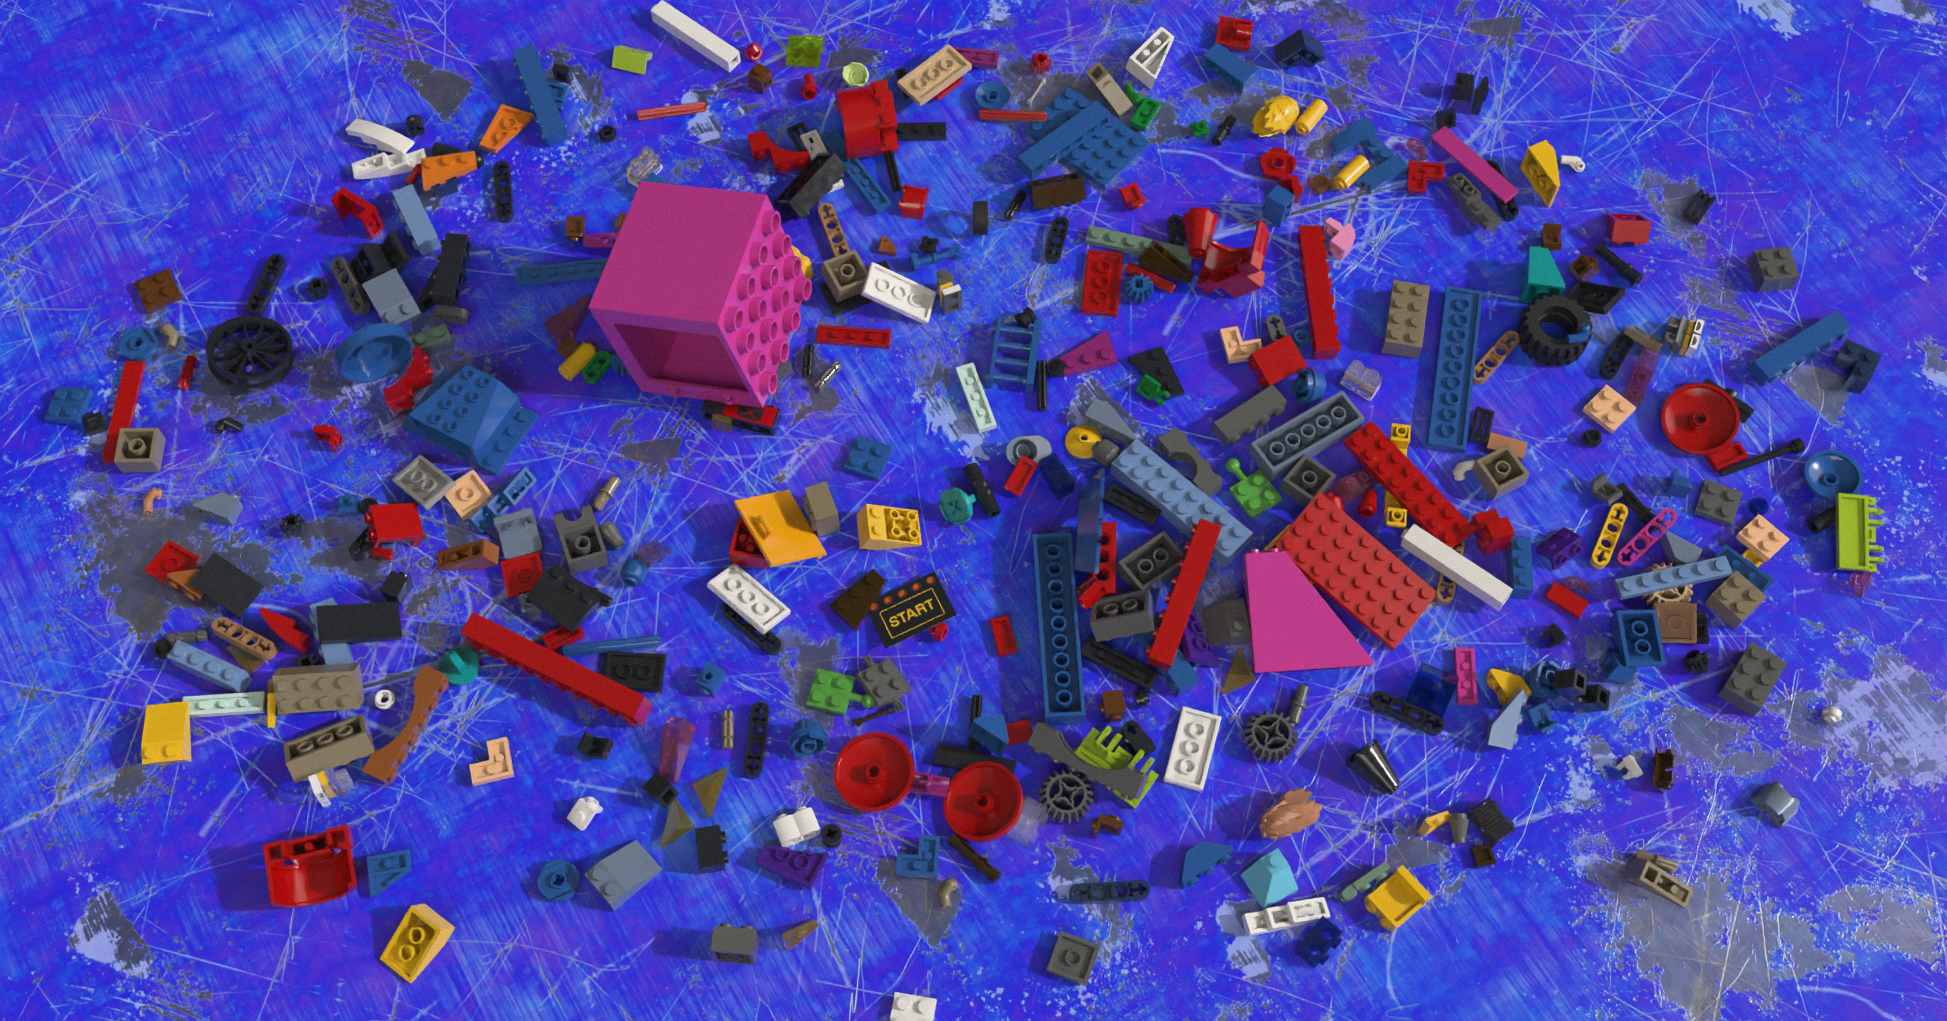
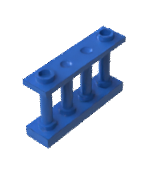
M998 316L997 323H993L992 333L995 334L991 367L990 370H986L985 381H989L988 388L992 389L993 380L1015 382L1026 386L1025 393L1033 394L1042 321L1034 320V327L1030 328L1001 325L1002 316ZM1000 332L1027 335L1029 338H1032V342L1022 344L999 341ZM998 348L1026 351L1030 354L1029 359L1026 358V360L997 357ZM1000 364L1025 367L1024 369L1028 371L1027 375L1024 374L1023 376L994 373L995 366Z

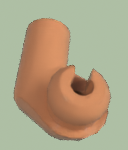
M152 487L143 498V514L150 515L153 513L154 498L160 499L162 497L161 489Z

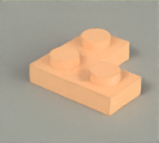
M1238 326L1223 328L1219 331L1228 364L1248 361L1247 358L1253 352L1263 348L1261 339L1242 342Z
M507 737L486 741L489 760L469 765L474 786L514 777Z

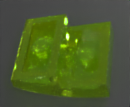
M789 35L785 65L820 68L823 37Z

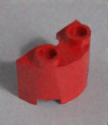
M903 185L902 195L904 197L899 200L898 209L902 210L901 217L923 220L929 188Z
M1093 574L1076 589L1078 594L1076 598L1079 600V604L1086 610L1089 607L1091 608L1107 592V589L1099 584V580Z

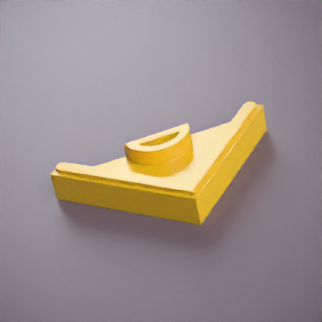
M269 679L268 728H275L276 699L273 679Z
M1445 811L1426 818L1417 832L1421 837L1426 836L1448 821L1450 813Z

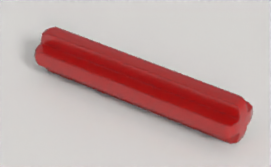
M1128 263L1126 266V273L1132 276L1134 273L1137 276H1140L1141 273L1143 277L1149 276V281H1153L1154 286L1169 293H1173L1176 288L1175 283L1132 263Z

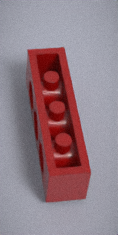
M1101 522V540H1097V543L1100 541L1106 543V545H1100V559H1104L1106 562H1099L1098 574L1088 572V575L1093 574L1096 578L1099 576L1106 578V580L1098 581L1102 587L1104 586L1107 589V592L1101 598L1115 596L1117 522Z

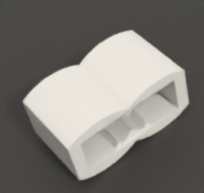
M800 807L795 810L794 814L788 816L787 814H782L773 822V827L781 847H790L821 834L812 807Z

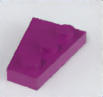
M619 232L584 234L583 245L589 248H613Z
M1107 330L1059 358L1065 366L1064 377L1117 365L1118 362Z

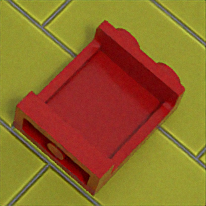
M342 187L331 198L339 218L343 221L351 214L359 219L367 237L373 240L384 229L376 207L346 188Z
M1290 335L1253 352L1247 358L1250 369L1254 370L1259 385L1264 389L1292 376L1298 369H1305L1307 367Z
M416 503L370 505L367 513L364 514V522L368 524L369 528L368 539L372 541L373 548H377L380 542L410 541L411 546H419L424 537Z

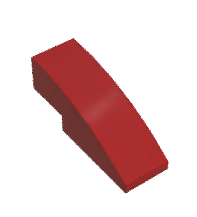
M260 607V613L273 632L293 650L306 655L314 642L308 634L300 632L301 628L296 621Z

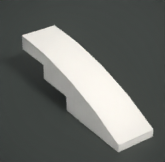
M355 119L345 129L348 135L361 137L364 143L375 144L380 151L404 155L415 144L413 140L398 132L361 119Z
M422 148L408 154L405 153L404 155L394 153L387 156L383 152L351 163L354 178L370 179L410 172L416 164H421V158H427V153Z
M1320 897L1288 902L1283 906L1266 908L1263 911L1247 913L1241 917L1248 937L1309 924L1330 918L1331 916L1325 898Z

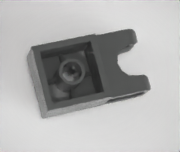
M590 504L581 507L582 516L576 521L566 520L562 512L553 514L555 527L571 575L609 565L607 552Z

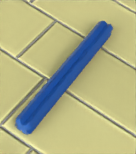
M659 635L567 644L562 646L563 656H575L607 651L659 647L661 639Z

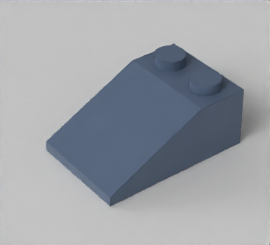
M396 268L362 284L382 323H395L404 326L422 317L418 306Z
M635 840L598 862L584 875L598 894L615 911L663 870L641 844Z

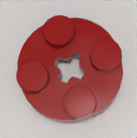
M1283 148L1269 149L1267 153L1262 155L1260 160V170L1263 173V177L1279 181L1280 177L1286 175L1291 176L1296 166L1295 157L1288 154V151ZM1276 162H1279V165L1282 166H1275L1274 164Z

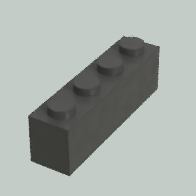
M1272 384L1215 421L1212 432L1225 447L1231 444L1235 445L1241 440V437L1246 434H1252L1258 426L1267 424L1273 416L1281 415L1285 410L1287 400Z

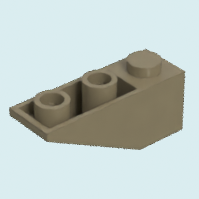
M1097 62L1085 72L1091 83L1119 116L1133 107L1131 101L1100 62Z

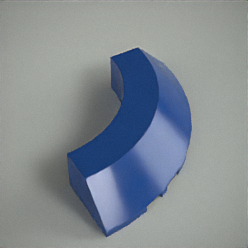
M1105 468L1097 470L1080 485L1074 570L1099 573L1100 543H1097V540H1101L1102 534L1101 521L1103 519L1102 499H1104Z

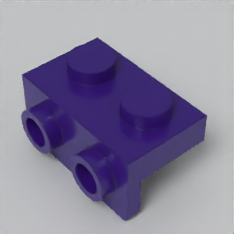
M1563 527L1538 545L1536 550L1538 554L1551 561L1552 569L1557 570L1583 551L1582 539L1580 535Z

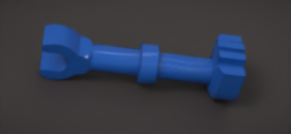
M956 244L948 251L938 254L936 252L931 253L930 256L918 258L916 253H911L909 255V263L912 270L916 271L920 269L921 265L932 262L934 264L939 263V260L947 258L962 259L963 252H955L960 250V245Z

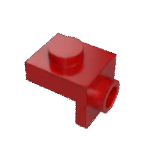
M1286 175L1280 177L1278 185L1288 189L1290 193L1295 195L1293 204L1299 203L1300 196L1303 195V187L1299 185L1298 176Z
M1136 182L1118 190L1127 210L1132 207L1136 210L1144 206L1143 202L1147 200L1146 197H1142Z
M327 424L314 425L313 433L317 440L329 441L328 444L331 450L337 452L338 447L342 444V435L337 427Z

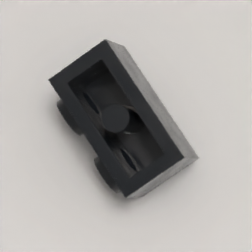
M720 825L695 828L701 874L725 871V864L729 863L728 851H724L723 844L727 843L725 831H721Z

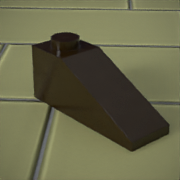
M1155 239L1149 243L1137 259L1140 266L1151 273L1190 283L1195 275L1192 270Z

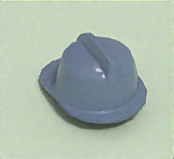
M1019 436L1013 438L1008 443L1006 455L1010 463L1015 466L1021 455L1042 465L1050 458L1052 449L1047 439L1042 436Z

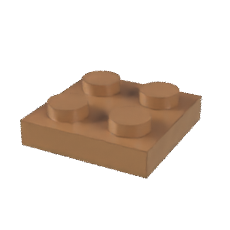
M1654 603L1662 643H1697V603Z

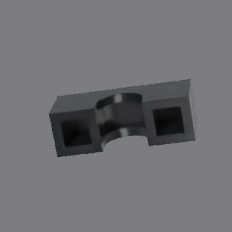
M1576 668L1555 671L1553 680L1554 691L1587 713L1608 710L1609 690L1600 684L1588 685L1587 676Z

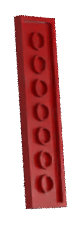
M1372 421L1343 441V445L1404 509H1407V512L1427 533L1454 549L1476 531L1464 516Z

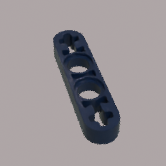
M1143 880L1074 884L1069 890V900L1076 905L1144 901L1149 896L1150 887ZM1128 886H1131V891L1137 890L1138 886H1141L1142 890H1146L1143 892V895H1139V892H1132L1131 896H1128ZM1116 887L1124 888L1126 893L1123 897H1117L1114 894ZM1087 889H1090V899H1087L1088 894L1081 895V899H1077L1076 895H1073L1076 890H1080V893H1087ZM1094 889H1103L1105 892L1104 897L1096 898L1093 895Z

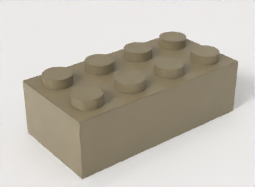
M1393 280L1389 292L1381 353L1418 359L1423 345L1430 286Z
M360 663L278 668L272 676L278 714L360 709L365 701Z
M363 713L283 744L285 763L295 783L306 781L311 775H317L321 771L326 773L332 768L347 765L352 760L367 757L375 752L372 734Z

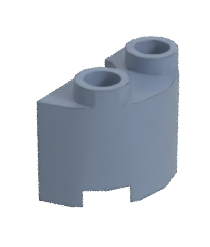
M1777 781L1764 784L1750 799L1760 810L1766 811L1770 815V819L1781 829L1794 817L1800 805L1799 800L1785 791L1782 784Z

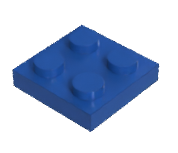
M57 387L44 419L48 423L81 424L94 392L90 388Z
M858 435L843 468L845 471L879 482L893 452V447Z

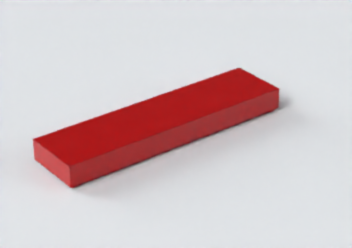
M818 325L816 344L890 349L891 330Z

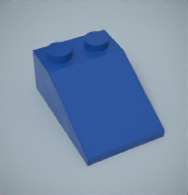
M1656 609L1616 611L1610 622L1613 638L1625 667L1665 666L1666 661Z

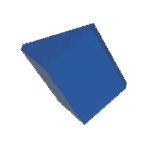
M1003 714L975 718L968 732L970 737L1002 757L1009 742Z

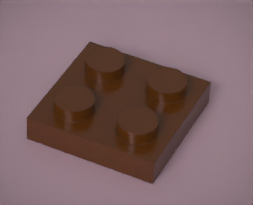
M169 268L134 283L148 314L183 299Z

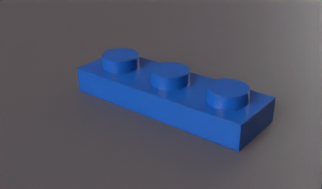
M1727 544L1714 557L1726 556L1732 572L1734 573L1737 570L1762 593L1774 581L1773 578Z

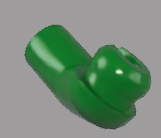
M1126 84L1124 86L1125 95L1131 103L1141 105L1144 97L1134 92L1131 84Z

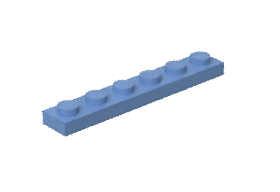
M1726 556L1615 579L1613 583L1619 599L1623 600L1729 577L1733 572Z

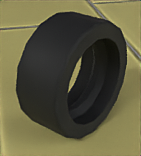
M973 201V235H987L988 201Z

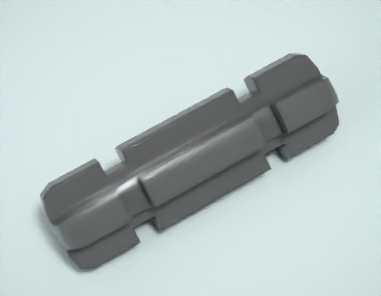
M833 361L830 367L819 377L820 380L813 384V388L818 392H822L825 385L827 386L836 376L835 373L841 370V364Z
M195 630L181 631L178 634L176 632H169L167 634V640L172 644H175L177 640L191 643L197 642V640L203 642L208 639L206 630H197V632Z

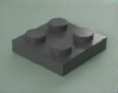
M1705 479L1694 514L1731 527L1743 492Z
M1060 931L1046 972L1086 987L1100 945Z

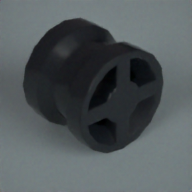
M419 115L408 116L405 120L407 134L413 137L423 135L425 132L423 118Z
M1029 307L1023 309L1022 313L1018 312L1015 314V320L1019 327L1028 328L1030 324H1034V320H1037L1036 315Z
M828 824L821 830L824 846L833 849L841 844V829L837 825Z

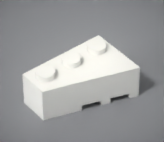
M1161 26L1129 57L1125 69L1152 90L1172 45L1174 36Z

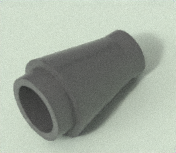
M607 521L599 527L601 537L616 550L625 545V541L622 539L615 523Z
M1450 814V819L1448 820L1453 844H1466L1469 824L1467 814Z

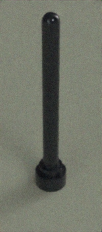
M1800 438L1793 439L1785 447L1721 469L1719 474L1720 476H1726L1788 453H1802L1805 451L1804 442Z

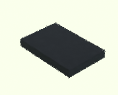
M1578 281L1564 296L1569 300L1577 301L1576 304L1582 305L1585 308V312L1606 315L1626 295L1625 288Z
M215 552L189 584L238 618H241L264 588V585Z
M607 651L604 676L635 692L662 693L667 655Z

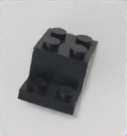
M389 231L382 244L362 243L350 264L362 286L363 283L396 268L400 275L409 257L396 232Z

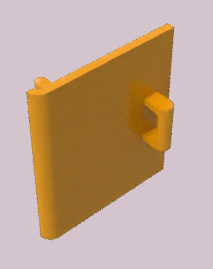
M789 490L734 501L735 507L770 567L814 557L821 559L823 555L827 556L825 549L812 531L810 524Z

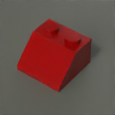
M1606 213L1607 237L1614 244L1631 242L1632 245H1642V243H1648L1651 221L1646 217L1636 214Z

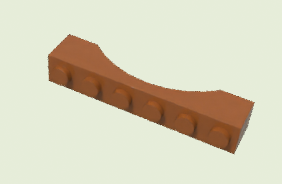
M426 665L422 666L414 680L415 702L406 726L392 742L371 754L362 770L364 774L387 786L395 780L398 774L397 770L401 763L403 764L406 761L411 746L417 742L420 730L427 725L428 716L432 710H435L439 703V697L448 688L449 679L444 673Z

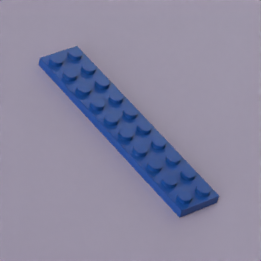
M1446 286L1427 447L1464 453L1466 450L1483 292Z

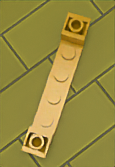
M1392 423L1389 439L1407 457L1411 425ZM1385 489L1383 518L1386 526L1406 528L1407 509H1404Z

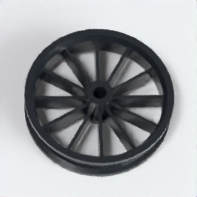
M241 316L227 320L211 332L206 343L207 361L212 375L222 384L239 390H260L275 385L286 377L292 368L294 360L292 340L287 330L279 323L260 316ZM244 331L246 341L242 342L234 334ZM247 331H258L254 340L248 339ZM264 332L272 334L259 342ZM228 337L234 344L226 343L222 340ZM279 339L283 342V344L271 345ZM217 348L227 352L214 353V350ZM286 352L285 357L274 355L276 353ZM230 360L221 366H219L216 363L219 361ZM265 361L279 365L273 369ZM241 363L236 374L228 372ZM254 365H260L266 373L256 375ZM246 366H252L253 375H242Z

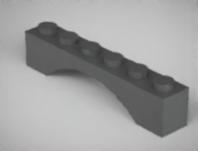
M1037 722L1028 742V745L1033 747L1032 750L1041 755L1045 753L1050 756V760L1061 764V762L1067 764L1069 770L1076 773L1080 771L1086 774L1085 778L1093 782L1098 780L1104 783V788L1110 791L1115 789L1121 792L1123 798L1128 800L1140 798L1149 778V775L1133 767L1105 769L1089 764L1070 748L1060 730L1044 722Z

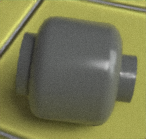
M1103 439L1100 442L1097 441L1092 447L1093 459L1104 467L1111 466V463L1120 455L1119 447L1108 439Z

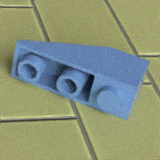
M1518 688L1489 722L1485 740L1486 744L1512 750L1513 745L1516 746L1518 741L1517 725H1521L1523 717L1520 711L1521 707L1525 706L1527 694H1524L1525 690Z

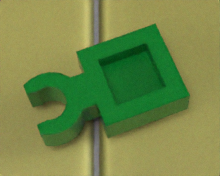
M1147 374L1143 376L1136 389L1138 393L1149 401L1155 398L1156 403L1160 406L1166 403L1162 400L1161 396L1165 398L1170 396L1168 391H1161L1159 389L1161 384Z

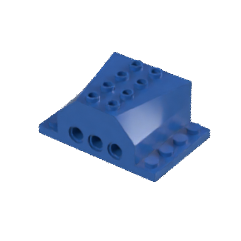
M467 364L455 366L452 371L444 368L401 426L404 430L498 476L537 422L539 416L522 407L519 397L500 380Z

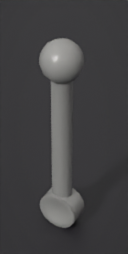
M1045 78L1040 79V84L1027 100V105L1030 106L1041 87L1046 84Z

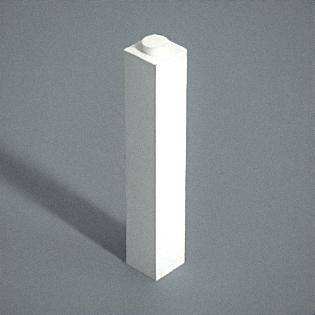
M661 0L651 9L653 22L729 73L741 62L740 53L737 49L665 1Z
M1413 524L1410 529L1406 528L1402 533L1400 546L1497 611L1501 609L1510 597L1512 588L1417 525Z

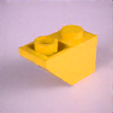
M1493 668L1489 670L1485 677L1488 686L1495 691L1498 701L1503 706L1518 688L1525 690L1524 694H1527V700L1532 694L1521 676Z

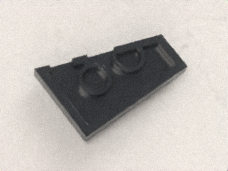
M1162 346L1128 357V362L1134 365L1142 376L1149 375L1161 384L1159 388L1161 391L1166 390L1170 393L1169 397H1164L1166 401L1184 395L1181 383Z

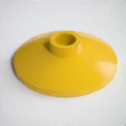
M1078 425L1067 433L1065 446L1074 457L1089 459L1092 458L1093 445L1097 441H1102V436L1097 429L1089 425Z

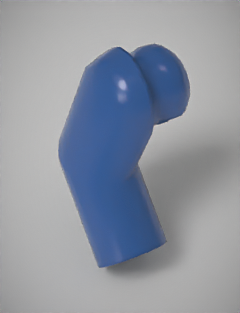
M1583 323L1576 334L1566 335L1567 344L1585 342L1591 333L1590 325Z

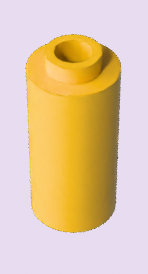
M1314 99L1294 124L1297 133L1301 135H1308L1328 109L1324 101Z
M1356 155L1333 178L1335 187L1339 190H1347L1369 168L1368 160L1362 155Z
M583 342L557 368L558 372L566 380L572 381L594 356L596 348L591 343Z

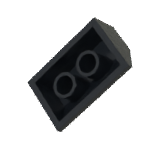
M557 563L541 576L526 598L571 635L597 611L601 598Z

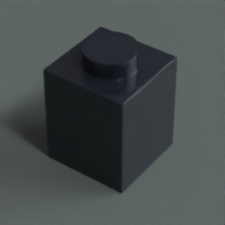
M1456 73L1452 85L1451 99L1469 101L1473 90L1474 75Z
M391 570L380 592L385 599L402 605L413 584L407 574L403 572L396 573Z
M657 773L642 787L647 796L664 809L679 795L674 786Z

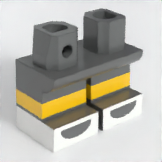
M947 269L937 271V298L944 314L961 310L962 290L959 284L954 286V273L949 275Z
M1682 315L1681 319L1670 317L1666 328L1675 331V333L1666 331L1662 342L1671 346L1670 351L1692 358L1699 343L1704 321L1699 319L1696 322L1691 321L1685 315Z

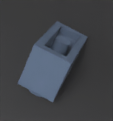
M218 493L193 504L194 509L199 515L231 526L234 525L244 508L239 500L240 498L231 493L228 495Z
M1668 530L1660 541L1668 563H1672V567L1696 562L1703 550Z

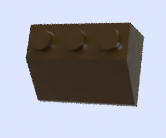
M1077 172L1025 181L1031 206L1037 208V210H1045L1047 206L1051 205L1061 207L1065 205L1064 203L1068 202L1078 204L1082 200L1087 199L1084 178Z

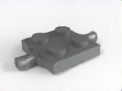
M869 655L864 656L862 660L868 668L857 673L856 678L866 693L872 696L875 706L880 708L887 704H893L898 713L904 711L905 707L899 699L910 693L911 687L891 658L880 663H874Z

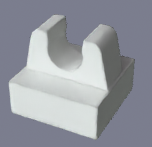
M1631 755L1623 758V761L1617 765L1618 770L1627 768L1628 773L1623 776L1625 780L1634 777L1638 778L1644 774L1635 758Z

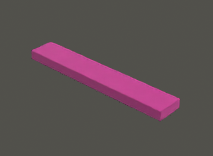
M1442 127L1431 137L1433 142L1504 204L1518 194L1516 187L1447 127Z

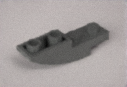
M1461 172L1446 179V183L1456 202L1475 226L1479 224L1487 232L1501 225V218L1481 199L1482 193Z

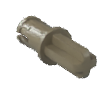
M610 476L605 486L600 488L599 495L592 503V507L596 511H601L608 500L613 498L612 494L621 483L617 477Z
M1640 849L1636 852L1635 859L1648 860L1664 871L1674 874L1678 869V862L1660 857L1658 853L1654 855Z

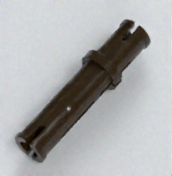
M954 833L949 838L947 843L969 861L978 873L981 872L993 884L1001 877L1002 873L989 863V859L977 853L957 833Z

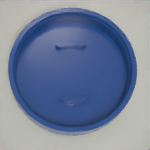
M395 323L373 324L348 336L339 345L335 353V361L345 379L356 383L373 382L385 378L402 368L413 353V344L402 326Z

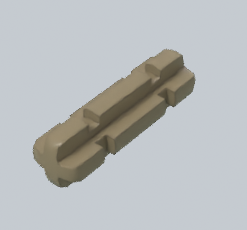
M724 710L722 712V748L732 749L733 711Z

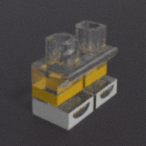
M645 146L638 157L633 158L630 161V165L626 168L628 182L638 188L640 182L653 172L657 175L663 168L662 164L657 160L660 156L654 153L651 148Z
M1353 360L1345 371L1340 384L1353 392L1357 389L1356 394L1371 401L1379 390L1383 377L1379 375L1378 371L1365 367L1361 361Z
M331 767L308 777L313 792L323 808L331 805L330 798L337 795L346 798L345 792L355 788L352 777L346 768L335 772Z

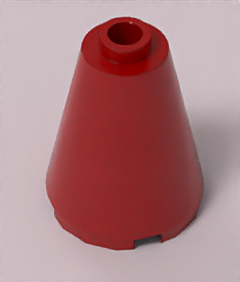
M1195 207L1191 208L1188 213L1184 212L1182 222L1189 255L1194 259H1202L1209 250L1218 224L1217 213H1211L1208 208Z

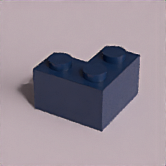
M1302 29L1274 46L1277 63L1286 69L1291 68L1300 61L1313 67L1325 59L1321 41Z
M1846 339L1839 348L1832 364L1849 372L1843 386L1861 394L1869 384L1882 355Z

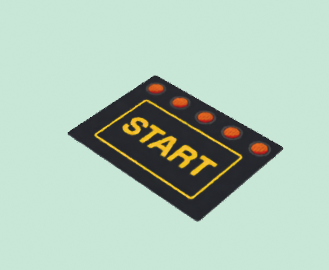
M935 572L878 597L877 601L872 604L868 611L885 648L891 647L957 615Z

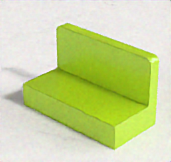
M622 45L615 46L612 67L645 74L647 61L652 59V52Z

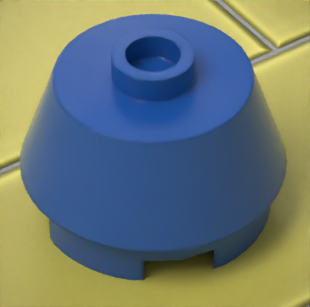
M1309 367L1298 369L1296 371L1298 374L1296 381H1292L1291 393L1292 396H1296V402L1309 404L1320 401L1326 390L1325 377Z
M1539 661L1533 665L1525 676V683L1531 690L1533 697L1537 699H1556L1559 697L1560 694L1553 690L1555 671L1561 669L1559 665L1552 661Z
M802 719L796 722L788 739V745L794 751V755L804 759H808L809 755L819 753V755L823 754L828 743V735L821 724L814 719Z

